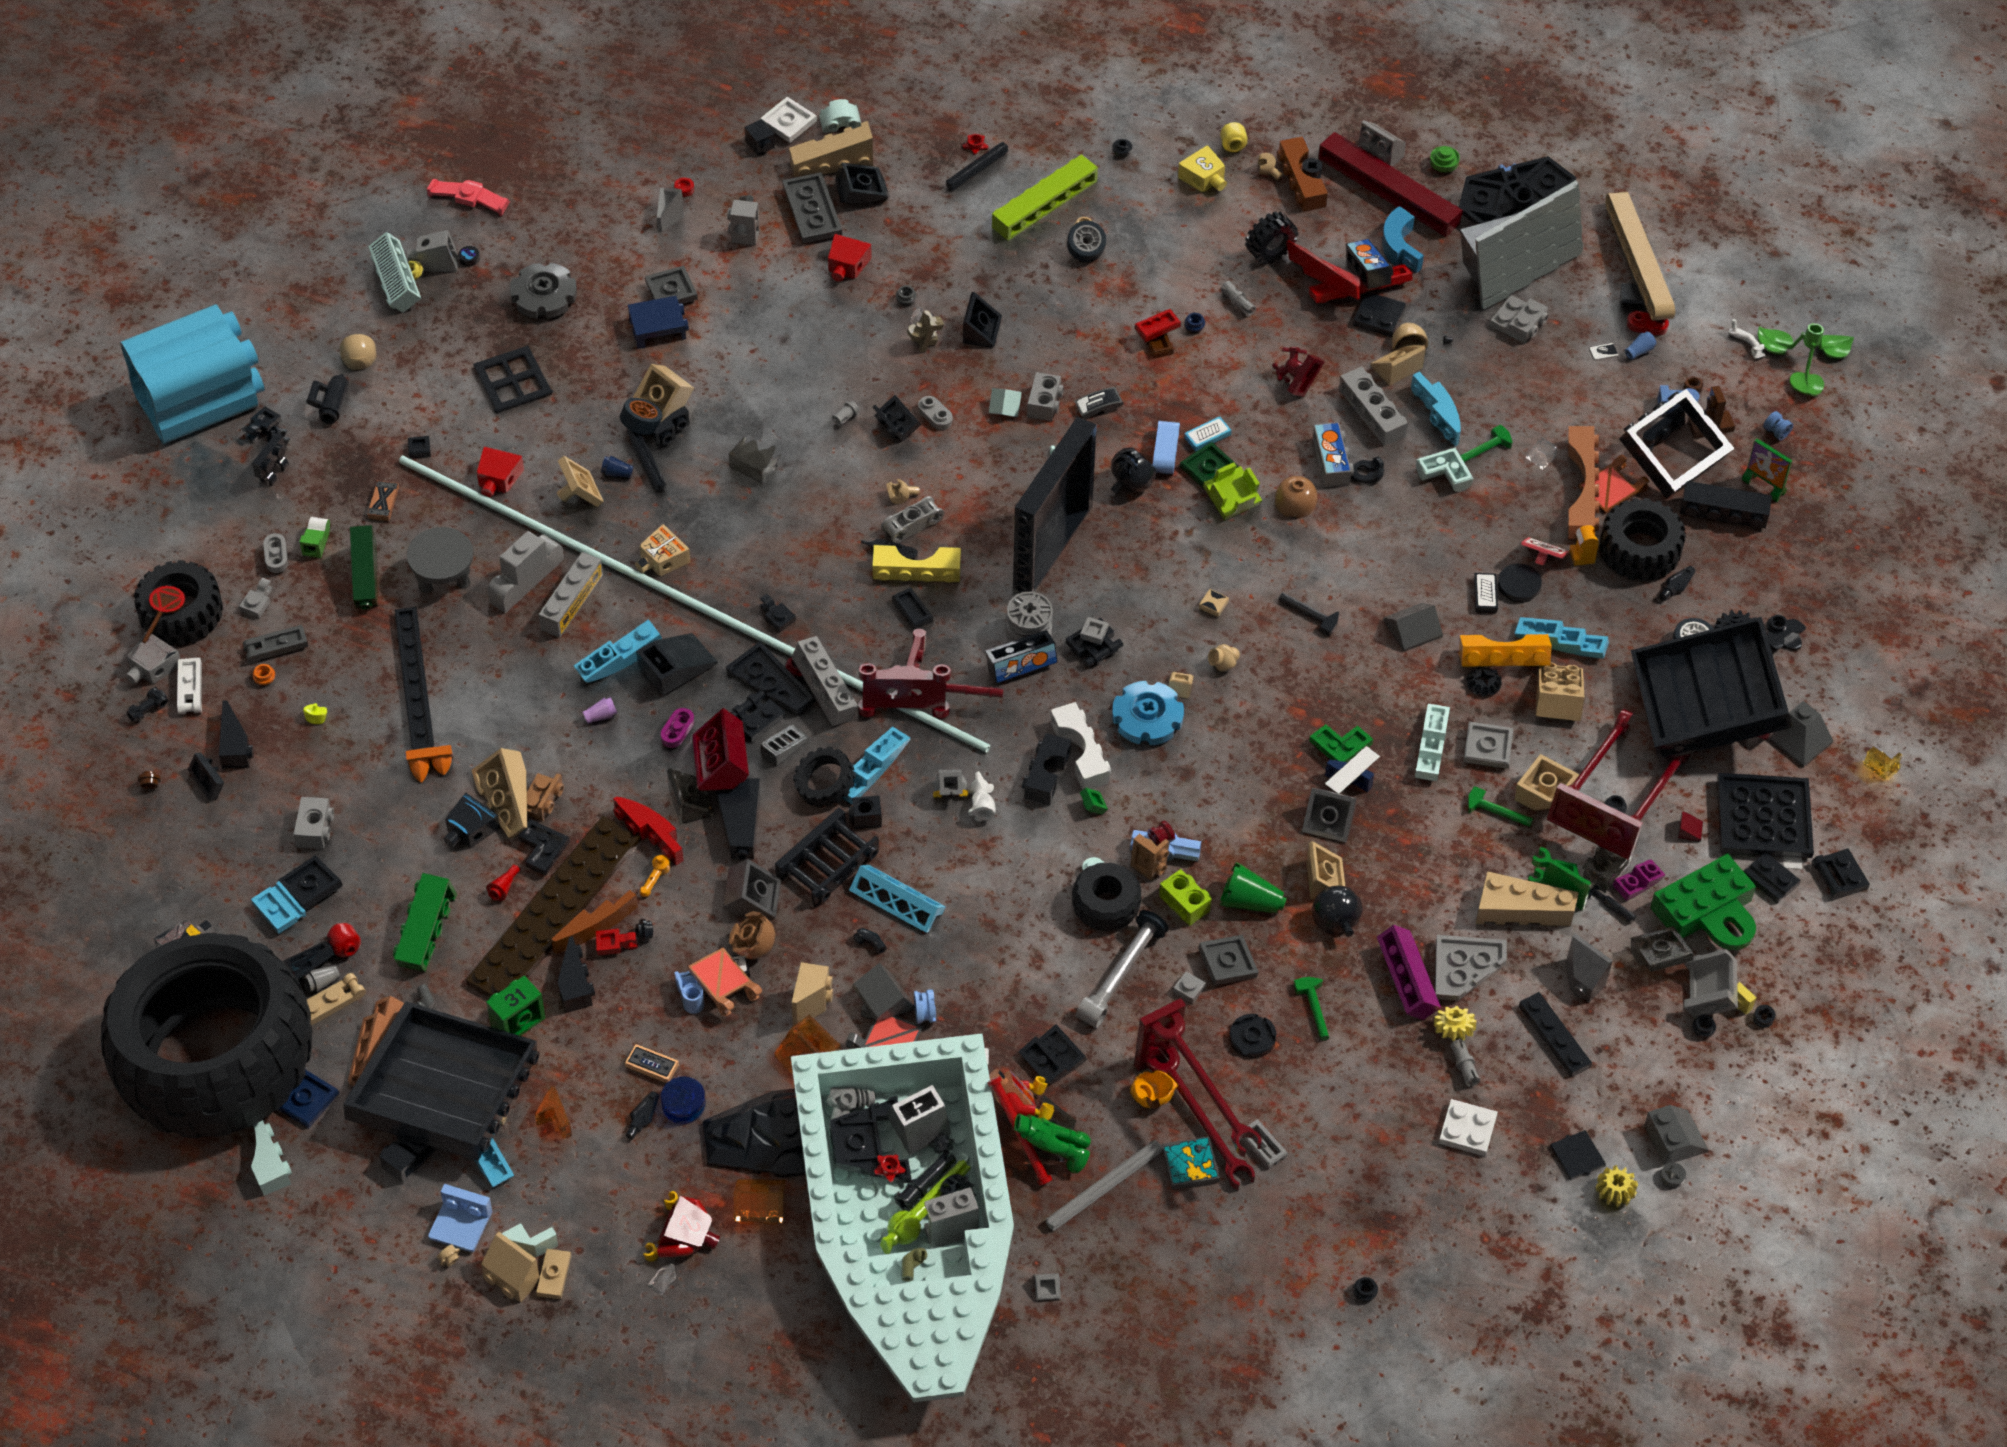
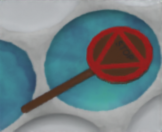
M162 586L150 594V606L158 613L142 640L144 644L148 641L162 613H174L183 607L185 596L180 589L174 586Z

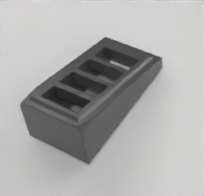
M792 724L764 741L760 745L761 754L778 766L808 740V736ZM794 733V734H795L796 736H798L799 738L795 739V738H794L792 735H790V734Z

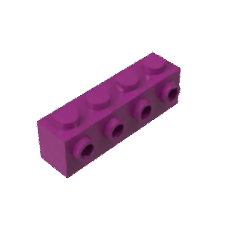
M1392 925L1378 935L1377 940L1406 1014L1425 1020L1439 1010L1441 1006L1411 931Z

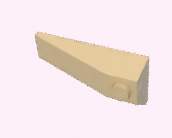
M500 748L471 771L477 791L480 795H484L488 801L487 806L489 809L494 810L498 815L499 824L508 838H514L527 828L526 769L521 752Z

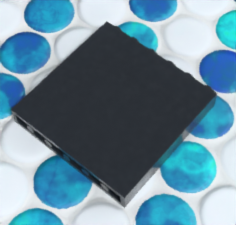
M1076 417L1015 506L1013 589L1019 593L1036 592L1093 507L1097 425L1080 417Z

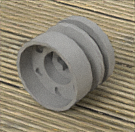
M1022 592L1015 595L1009 601L1007 606L1006 633L1010 642L1045 630L1052 636L1053 608L1048 598L1036 592Z

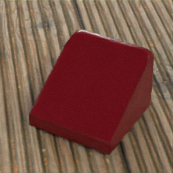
M1682 811L1678 838L1701 842L1703 821Z

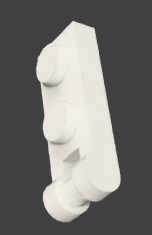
M201 658L178 659V714L182 715L192 711L194 713H202ZM193 699V703H186V700Z

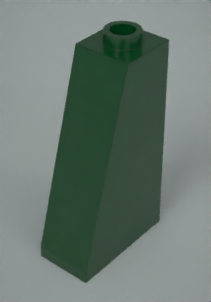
M372 525L350 527L353 601L356 608L368 610L378 606L377 541Z

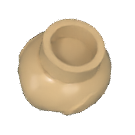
M1221 644L1209 651L1208 661L1210 665L1215 666L1219 671L1225 672L1235 667L1236 661L1240 657V652L1237 648Z

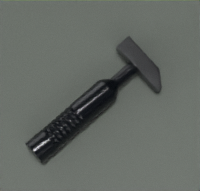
M1598 883L1589 890L1588 898L1591 899L1597 895L1603 900L1604 904L1628 922L1632 923L1636 919V915L1610 896H1605L1599 892L1604 888L1605 883Z

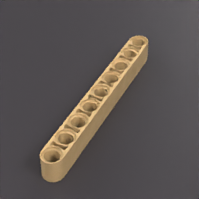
M1607 193L1605 198L1606 209L1651 319L1653 321L1673 319L1675 317L1673 299L1629 193Z

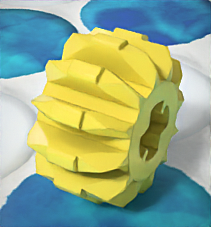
M1617 1165L1613 1167V1170L1606 1167L1604 1172L1600 1173L1597 1178L1596 1191L1600 1192V1200L1607 1199V1206L1611 1202L1615 1203L1617 1208L1621 1205V1202L1627 1206L1637 1193L1638 1183L1634 1180V1173L1627 1174L1626 1167L1619 1170Z

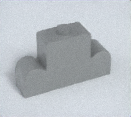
M527 531L500 556L502 574L494 577L488 586L489 603L502 612L507 613L564 560L562 546L546 535L537 537Z

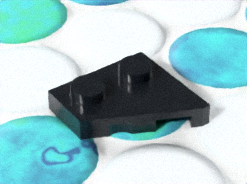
M323 941L283 960V962L295 977L299 979L321 963L328 961L335 953L332 946L327 941Z

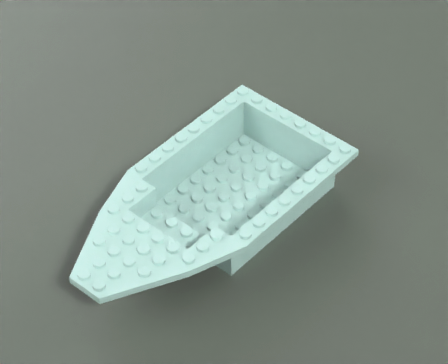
M974 1034L791 1056L815 1247L818 1258L850 1318L913 1403L964 1396L1000 1299L1014 1230L992 1090L987 1084L990 1078L983 1035ZM933 1085L945 1105L951 1130L949 1139L955 1140L953 1144L954 1150L949 1151L948 1157L953 1154L956 1158V1163L927 1189V1193L959 1160L966 1161L971 1169L964 1177H968L970 1183L974 1184L973 1190L977 1194L975 1200L979 1208L978 1229L965 1230L964 1240L931 1249L924 1230V1224L929 1223L927 1214L920 1221V1235L914 1242L907 1245L898 1243L896 1246H893L890 1254H885L880 1243L882 1238L889 1234L887 1231L888 1221L898 1211H904L897 1205L894 1196L897 1193L901 1194L908 1187V1183L898 1181L890 1183L885 1178L835 1168L829 1132V1121L833 1108L827 1104L826 1099L830 1094L831 1088H854L855 1093L857 1089H860V1092L867 1089L874 1091L875 1103H883L893 1096H897L899 1102ZM865 1105V1107H862V1106H861L860 1109H858V1108L856 1107L855 1110H852V1111H849V1112H853V1111H856V1110H858V1112H859V1111L864 1110V1109H867V1108H869V1107H867L866 1105ZM877 1121L882 1156L897 1154L898 1160L908 1159L911 1180L918 1179L944 1153H935L934 1148L930 1145L909 1156L890 1121ZM924 1248L928 1256L922 1264L914 1268V1280L910 1282L901 1280L902 1258L913 1249Z

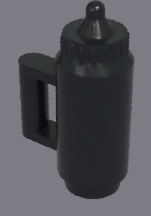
M343 374L333 376L328 385L319 381H313L306 403L319 409V418L324 423L333 424L339 419L349 389L348 380ZM319 390L325 392L322 402L316 400Z

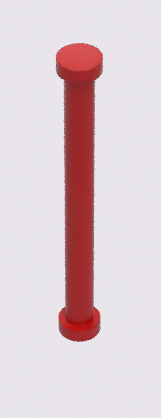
M994 1077L987 1084L989 1087L992 1086L1014 1129L1017 1114L1001 1084V1077ZM1015 1131L1039 1178L1037 1181L1039 1186L1050 1182L1052 1177L1050 1174L1047 1175L1033 1145L1027 1139H1023L1019 1132Z

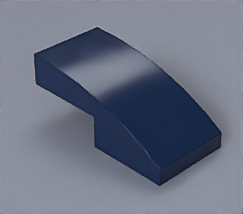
M1329 760L1326 765L1325 776L1332 778L1347 762ZM1365 770L1351 783L1368 792L1373 786L1374 773Z

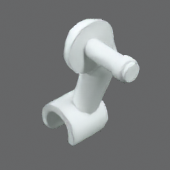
M1732 319V328L1729 329V334L1748 342L1753 347L1751 348V354L1754 359L1764 357L1765 354L1762 351L1764 344L1760 345L1752 334L1737 328L1736 319Z

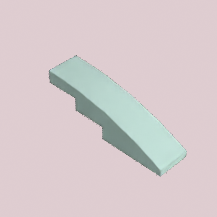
M1428 704L1415 778L1432 781L1438 780L1450 707Z

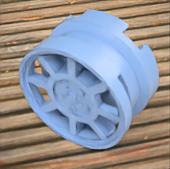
M933 989L926 990L924 993L914 991L917 1024H921L924 1021L936 1022Z

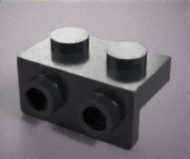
M896 395L889 399L881 408H878L876 404L872 407L877 412L874 416L882 425L886 422L888 425L886 430L893 438L898 436L904 441L922 425Z

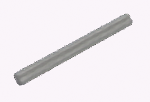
M1156 1140L1150 1142L1046 1219L1047 1226L1052 1231L1062 1226L1160 1154L1162 1146Z

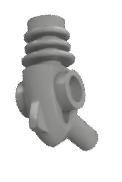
M831 1088L830 1094L826 1099L827 1104L833 1108L830 1120L850 1113L849 1111L855 1110L856 1107L860 1109L861 1106L865 1107L866 1105L869 1107L874 1104V1091L867 1089L860 1092V1089H857L855 1093L854 1088Z

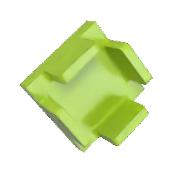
M1231 463L1218 469L1213 479L1204 482V489L1224 521L1262 503V499L1257 492L1260 483L1250 467L1244 471L1241 466L1236 468L1235 463Z

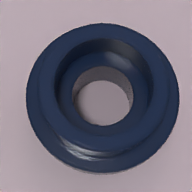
M1194 312L1186 317L1184 325L1191 332H1199L1204 329L1205 320L1200 313Z

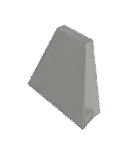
M660 188L657 210L658 232L664 231L684 218L682 189Z

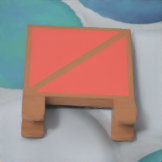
M724 948L687 967L691 975L716 1003L723 1017L730 1015V1010L734 1008L733 1002L726 997L744 988L749 1000L755 1001L759 998V994L762 993L761 987L748 978Z

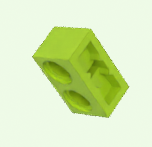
M1182 869L1160 883L1159 897L1189 926L1210 912L1211 896L1206 890H1202L1196 884L1193 877L1186 874Z

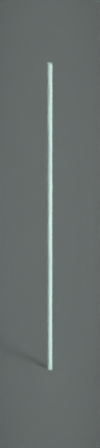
M403 455L400 457V464L580 553L584 552L601 559L603 564L792 657L795 648ZM837 670L844 683L863 692L862 681ZM896 708L987 753L990 749V744L917 708Z

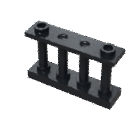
M839 807L775 863L776 876L782 881L787 876L792 875L812 891V905L814 907L818 906L821 902L827 901L834 890L869 859H874L879 852V838L874 836L869 842L860 838L845 826V812ZM836 833H840L860 848V850L851 857L834 844L830 838ZM820 847H825L844 864L835 871L814 853ZM804 861H809L828 878L819 885L798 869V867Z

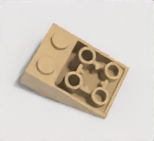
M1551 663L1550 666H1538L1536 716L1581 721L1585 698L1583 668L1575 665L1559 666L1555 663Z

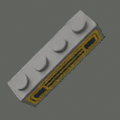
M584 552L579 555L539 613L542 631L559 638L562 636L602 578L601 559Z

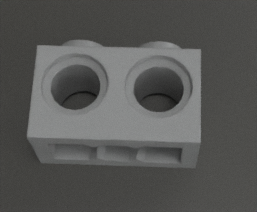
M1036 372L1028 400L1027 417L1052 421L1054 413L1058 414L1060 405L1058 397L1062 398L1064 385H1061V376Z

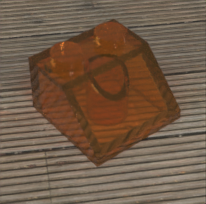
M737 1179L734 1190L733 1221H739L740 1224L744 1225L753 1224L754 1222H764L765 1225H777L778 1222H783L786 1180Z

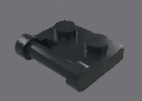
M1849 848L1825 856H1816L1811 861L1814 868L1819 870L1827 883L1833 899H1839L1867 890L1870 886ZM1828 865H1830L1842 886H1838L1836 880L1834 879L1833 875L1827 867Z

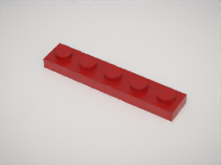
M1405 264L1393 267L1390 285L1367 289L1360 280L1361 288L1359 292L1364 294L1374 289H1384L1391 285H1402L1413 280L1412 272ZM1325 283L1309 287V295L1316 303H1326L1328 300L1349 296Z

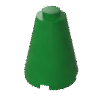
M1234 863L1231 869L1233 875H1230L1227 879L1221 896V906L1275 914L1278 910H1283L1287 898L1283 897L1284 892L1242 864Z

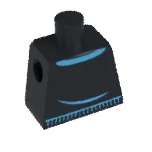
M465 793L445 819L449 833L443 839L451 848L460 841L468 847H474L500 828L498 815L468 793Z

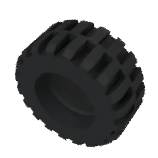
M1633 498L1630 502L1627 500L1623 501L1619 506H1614L1605 517L1599 544L1600 551L1602 552L1601 556L1605 562L1608 561L1607 565L1612 570L1616 569L1617 574L1621 576H1629L1628 579L1635 580L1637 578L1640 581H1647L1649 578L1652 580L1659 579L1660 575L1664 577L1674 570L1678 565V561H1680L1686 538L1684 524L1680 521L1681 518L1678 514L1673 513L1672 508L1663 506L1660 501L1656 500V502H1653L1648 498L1643 500ZM1632 533L1647 534L1656 539L1659 544L1653 546L1638 545L1630 541L1626 535Z
M178 560L177 563L169 561L165 562L166 565L163 566L159 564L153 568L152 572L148 571L144 575V580L141 579L134 593V603L141 627L145 629L146 633L158 613L150 606V594L159 587L174 586L180 589L184 596H191L196 599L187 607L174 613H162L152 634L169 645L174 643L186 645L185 642L191 641L193 643L198 641V638L201 636L204 638L209 634V630H214L222 616L223 603L215 576L208 572V569L200 565L198 567L197 563L191 561L189 563H186L184 560Z

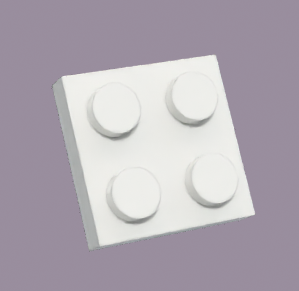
M786 97L760 119L764 121L772 132L791 143L817 122V115Z
M1451 1099L1439 1144L1486 1157L1498 1112Z

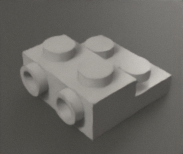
M1511 295L1490 320V326L1526 343L1530 337L1533 338L1536 335L1539 326L1546 323L1549 317L1547 313L1548 307L1531 298L1525 302Z

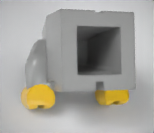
M961 769L939 770V775L933 783L934 798L950 795V792H952V795L959 794L960 797L968 796L967 781L962 775Z

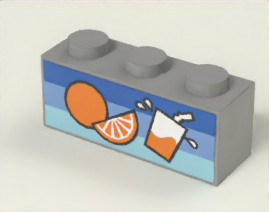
M1339 422L1314 425L1312 440L1324 487L1349 485L1350 477L1354 475L1353 464L1349 463L1348 460L1350 453L1349 448L1345 447L1344 444L1346 441L1344 430L1341 431Z

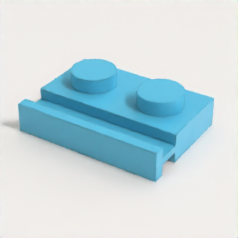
M278 881L277 885L267 888L253 897L251 901L274 930L280 934L297 923L298 919L302 916L303 918L306 917V912Z

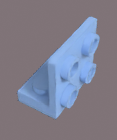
M444 1184L441 1190L443 1205L428 1237L430 1240L442 1244H452L455 1248L474 1252L493 1212L490 1198Z

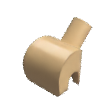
M1262 153L1259 155V174H1270L1277 180L1283 175L1275 168L1276 159L1272 154Z
M897 479L898 484H893L892 482L886 484L890 500L894 504L906 502L909 495H919V487L907 486L900 479Z

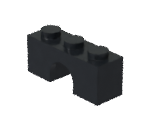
M1045 733L1043 741L1039 740L1037 744L1036 759H1031L1029 765L1030 774L1029 776L1025 775L1022 789H1025V799L1051 805L1057 790L1058 775L1049 773L1046 770L1051 768L1065 769L1071 754V740Z

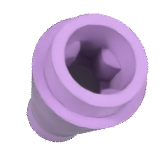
M604 697L592 707L583 711L588 724L613 718V715L618 714L611 697L607 699Z

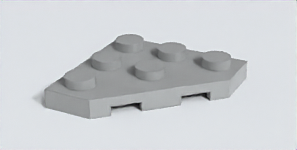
M1437 935L1435 957V994L1437 999L1459 1001L1502 968L1507 960V940Z

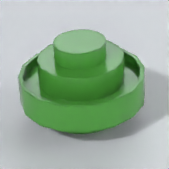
M1440 146L1431 152L1430 164L1435 170L1440 172H1451L1459 166L1460 156L1454 148Z

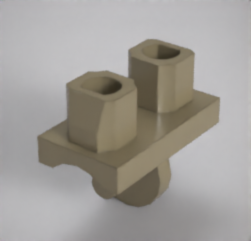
M923 311L920 321L910 325L907 333L911 337V341H916L919 344V351L926 352L929 345L937 344L938 336L935 331L942 330L944 323L940 316L932 317L930 311Z

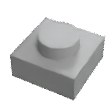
M1087 617L1080 634V639L1101 645L1109 623Z
M1186 971L1174 986L1173 993L1193 1004L1205 989L1206 982Z

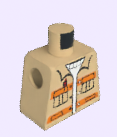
M663 524L641 543V559L635 565L641 573L651 568L658 576H663L690 563V551Z

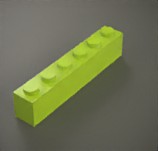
M1082 154L1070 160L1068 164L1055 170L1054 173L1041 179L1039 183L1026 189L1018 197L1011 199L1007 204L996 209L992 213V228L1009 241L1096 183L1098 167Z

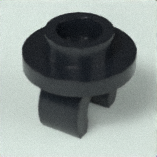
M272 426L267 432V441L269 442L277 433L283 436L286 446L290 441L289 437H285L287 429Z

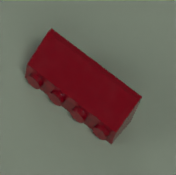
M723 707L692 735L697 788L701 791L734 789L749 776L743 722Z

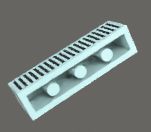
M386 232L368 246L371 252L370 257L377 268L376 273L381 279V287L386 293L388 305L404 313L418 302L421 296L400 240Z

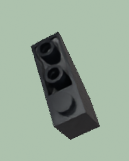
M573 936L569 937L558 978L559 994L565 1013L593 1006L592 996H595L592 982L588 983L586 977H589L586 963L582 964L580 958H583L580 944L575 945Z

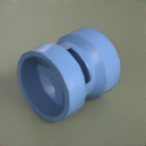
M1778 411L1770 414L1763 425L1768 432H1773L1774 436L1780 441L1790 434L1794 426L1789 420H1784Z

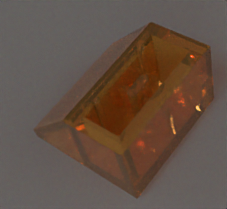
M809 1014L790 1029L775 1051L774 1057L793 1075L791 1056L841 1050V1045Z

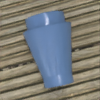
M1650 332L1640 333L1632 344L1625 349L1627 357L1633 360L1635 357L1653 350L1657 344L1654 336Z

